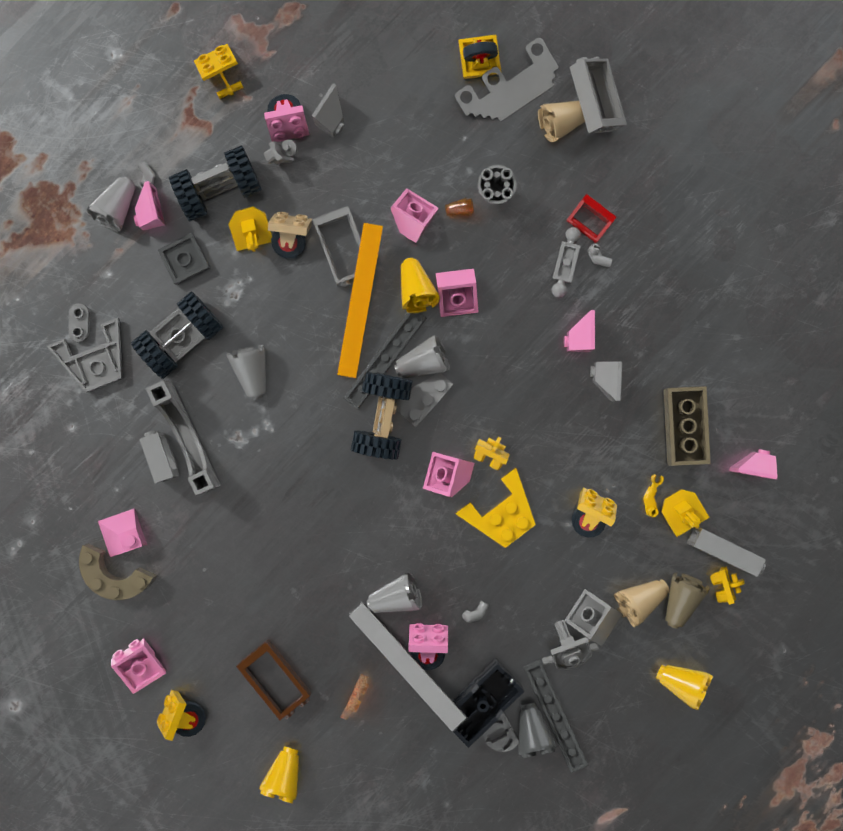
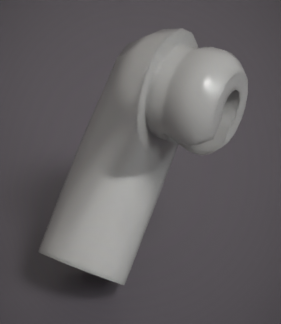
M481 601L475 611H464L462 618L467 623L480 621L490 605Z

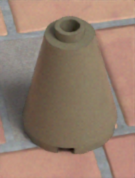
M678 572L672 575L665 617L668 625L676 629L686 624L710 590L708 585L706 588L702 586L703 582L684 573L681 576H677Z

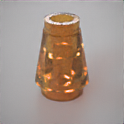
M465 197L445 204L447 216H470V214H474L472 198L467 199Z

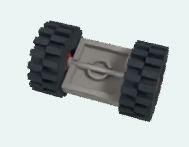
M242 145L225 152L224 155L227 162L218 164L213 169L200 172L194 177L186 169L169 177L174 194L189 222L207 214L203 200H207L236 186L239 187L244 198L262 190Z
M192 291L177 303L179 308L151 332L145 330L131 342L136 353L161 379H164L178 367L176 362L202 339L210 340L224 328L209 308Z

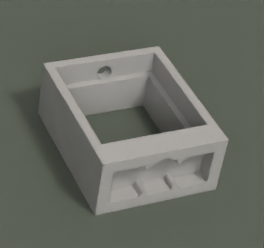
M159 430L144 433V438L139 440L154 483L164 482L180 476L166 433H160Z

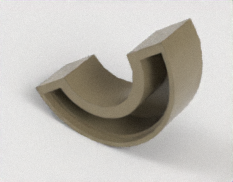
M89 543L82 545L79 555V568L82 578L94 593L110 600L132 598L149 588L157 577L156 574L141 567L135 569L132 575L127 578L115 577L109 573L105 566L104 556L106 551Z

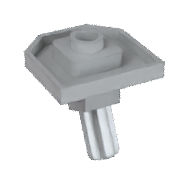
M565 620L555 623L561 646L550 651L556 669L569 670L585 664L593 656L588 638L585 637L574 641Z

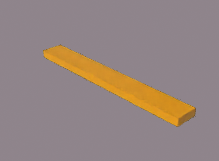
M363 223L337 375L352 378L357 376L383 229L381 225Z

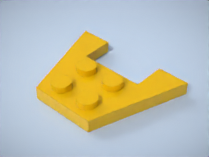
M516 467L501 478L512 494L481 517L471 502H469L455 513L505 548L536 525Z

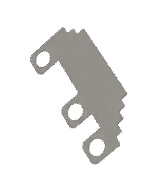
M536 38L527 44L526 51L534 64L510 80H505L498 67H493L484 73L482 80L490 93L479 100L470 85L457 91L455 98L465 115L473 113L476 117L481 114L483 118L490 116L491 119L498 117L502 121L553 87L552 79L555 78L554 71L558 69V65L543 39ZM535 43H539L543 47V52L539 56H535L531 52V47ZM490 73H497L500 80L498 84H489L488 75ZM462 92H471L472 101L466 104L461 101L460 96Z

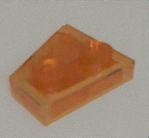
M361 674L340 717L348 720L353 711L357 712L361 703L358 700L360 694L364 695L369 685L366 683L367 676Z

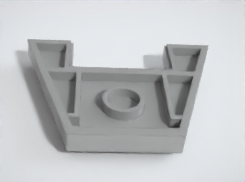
M115 318L100 325L107 343L77 355H72L66 339L47 346L85 392H90L123 379L120 318Z

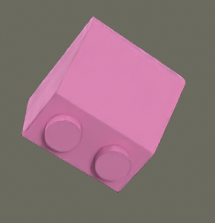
M474 269L436 273L441 317L478 313L477 285Z

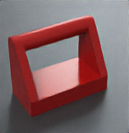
M586 194L566 221L597 243L617 217ZM582 206L606 223L598 235L574 217Z

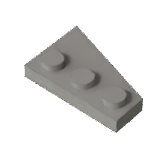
M437 373L411 388L409 400L395 399L397 404L396 411L414 427H417L454 384L441 373Z

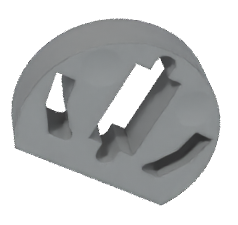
M503 712L499 718L502 722L496 721L483 734L487 745L498 752L510 751L519 744V740L505 712ZM502 727L504 730L508 729L505 735L493 741L490 739L486 740L489 738L488 734ZM509 738H511L512 740L510 741L509 745L503 748L509 741Z

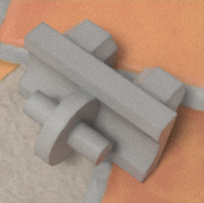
M285 140L282 143L273 141L269 143L271 149L264 152L268 163L274 162L276 165H279L282 162H294L295 160L292 156L296 154L298 147L293 140Z

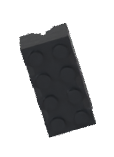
M496 658L453 700L467 717L453 733L468 748L525 692L523 686Z

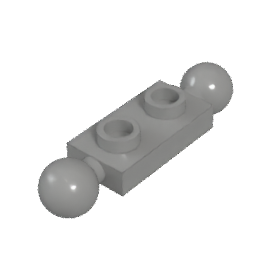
M571 227L566 231L568 242L562 241L552 277V279L558 280L552 287V294L557 298L566 295L567 287L565 282L570 284L572 282L580 245H576L575 242L581 237V232L576 227Z

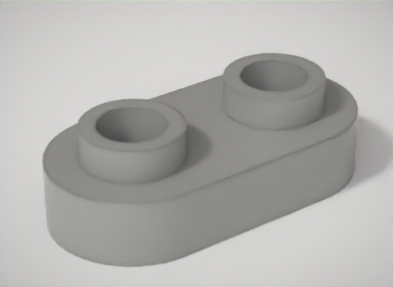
M74 304L69 310L68 334L73 341L83 342L89 337L90 310L83 304ZM77 310H81L80 316H76ZM80 329L81 333L77 336L75 331Z

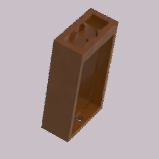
M269 639L236 666L279 720L284 717L288 719L295 713L294 709L297 706L303 707L310 701L308 697H310L312 692ZM267 651L302 694L283 711L279 709L247 669L249 665Z

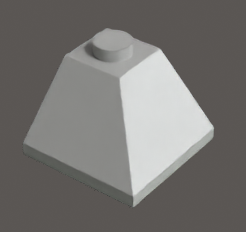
M335 84L331 85L312 114L315 126L332 137L336 133L340 134L345 126L343 124L344 119L338 90Z
M595 362L594 366L590 367V377L593 378V383L611 402L621 401L622 362Z

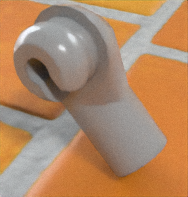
M146 161L138 165V168L144 175L139 183L141 189L146 181L153 185L155 180V174Z
M592 244L588 249L592 262L596 265L610 268L612 259L602 256L599 250L600 246Z

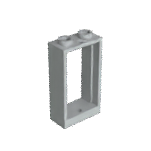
M582 57L577 59L576 63L570 66L588 133L613 132L627 125L608 59H600L599 57L591 59ZM589 71L593 72L606 119H602Z
M348 206L312 219L337 286L341 285L342 288L353 284L352 281L354 280L355 273L339 278L321 228L348 218L359 247L361 238Z
M694 527L686 542L753 576L758 577L765 570L766 559L702 528L696 529Z

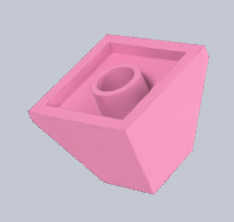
M149 181L144 183L135 207L136 215H134L136 226H139L143 231L165 225L157 188Z
M406 188L392 205L391 212L399 232L417 243L439 208Z
M595 310L585 314L567 332V336H564V347H567V352H591L595 349Z
M759 449L758 453L752 452L732 465L729 471L777 480L776 456L770 455V451Z
M432 452L423 489L453 497L470 482L475 463Z
M135 509L98 521L110 557L147 545Z

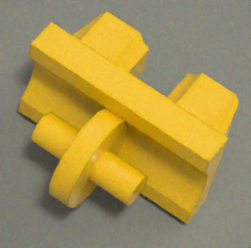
M498 436L496 441L488 438L487 442L479 439L475 447L474 459L483 462L487 455L493 458L489 466L499 470L503 464L506 465L510 454L504 451L506 446L500 443L501 437Z
M727 566L711 574L710 578L713 585L723 583L724 590L715 592L717 602H728L730 605L734 604L736 600L733 587L736 594L741 593L740 586L744 585L745 581L744 579L738 580L736 573L731 574V581Z

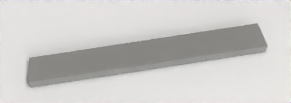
M364 603L349 616L452 732L467 719L465 714Z

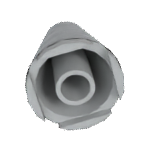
M119 177L86 210L87 214L93 220L97 218L101 221L100 225L109 230L120 231L135 191L134 182L127 177Z
M436 335L431 336L396 361L397 364L394 365L398 376L401 375L403 378L449 371V360L445 358L444 353L446 351L439 337Z
M258 345V349H254L253 346L240 348L232 351L233 355L227 353V359L247 397H252V399H259L266 392L264 345Z
M411 572L405 573L370 594L367 600L368 609L373 611V613L417 611L421 609V592L414 585L417 581Z

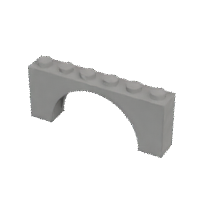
M162 380L145 388L153 406L165 417L178 440L188 466V480L195 495L204 494L221 486L173 382Z

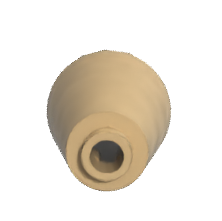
M579 101L543 104L540 106L541 109H538L539 125L541 129L545 128L547 134L544 136L549 142L558 141L585 122Z

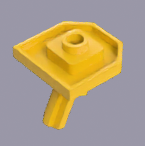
M254 206L234 212L228 225L237 251L248 249L255 252L259 247L258 245L271 242L272 233L268 231V220L265 212Z
M680 489L664 499L661 513L676 537L691 528H699L700 523L710 518L694 492Z

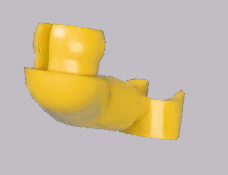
M655 474L651 476L652 484L648 487L643 497L646 514L652 518L656 517L659 513L655 495L658 491V485H661L664 481L662 475L658 482H655Z

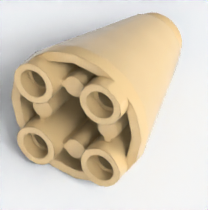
M661 579L620 590L614 594V598L620 606L618 611L622 613V617H627L630 624L635 628L642 624L667 597L670 589L667 583Z

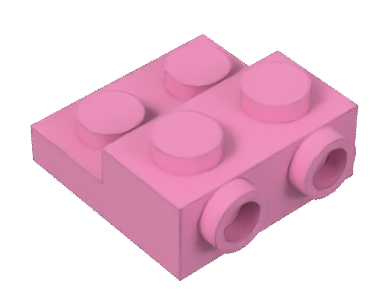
M138 639L130 643L128 649L125 651L118 650L111 659V667L133 694L166 674L165 668L155 657V652L145 639L141 641Z

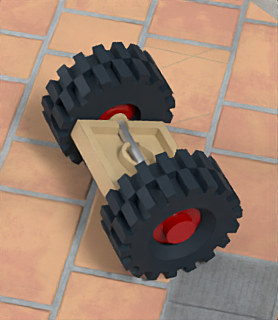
M365 372L362 392L378 395L379 399L373 431H354L351 451L370 457L398 459L402 440L389 436L393 429L391 419L392 414H395L397 408L395 399H410L412 380Z

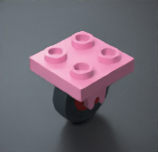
M281 94L269 102L264 116L272 142H281L309 135L303 106L295 96Z
M410 624L409 652H411V656L424 670L436 669L443 663L445 653H448V625Z

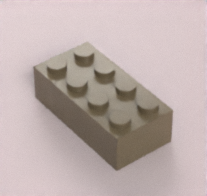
M707 386L663 389L667 465L711 464Z

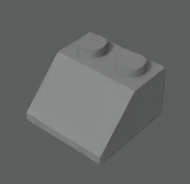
M584 589L566 617L565 622L588 639L602 646L621 618L622 613Z

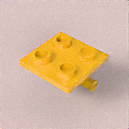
M228 44L218 46L214 51L202 54L194 60L203 81L220 73L226 85V88L216 92L220 100L228 95L232 96L234 92L244 88L240 80L229 85L223 74V71L238 64Z

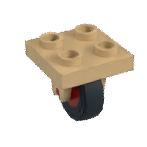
M286 212L274 213L268 223V231H274L271 242L275 253L286 259L299 256L305 248V236L312 226V219L301 214L290 216Z

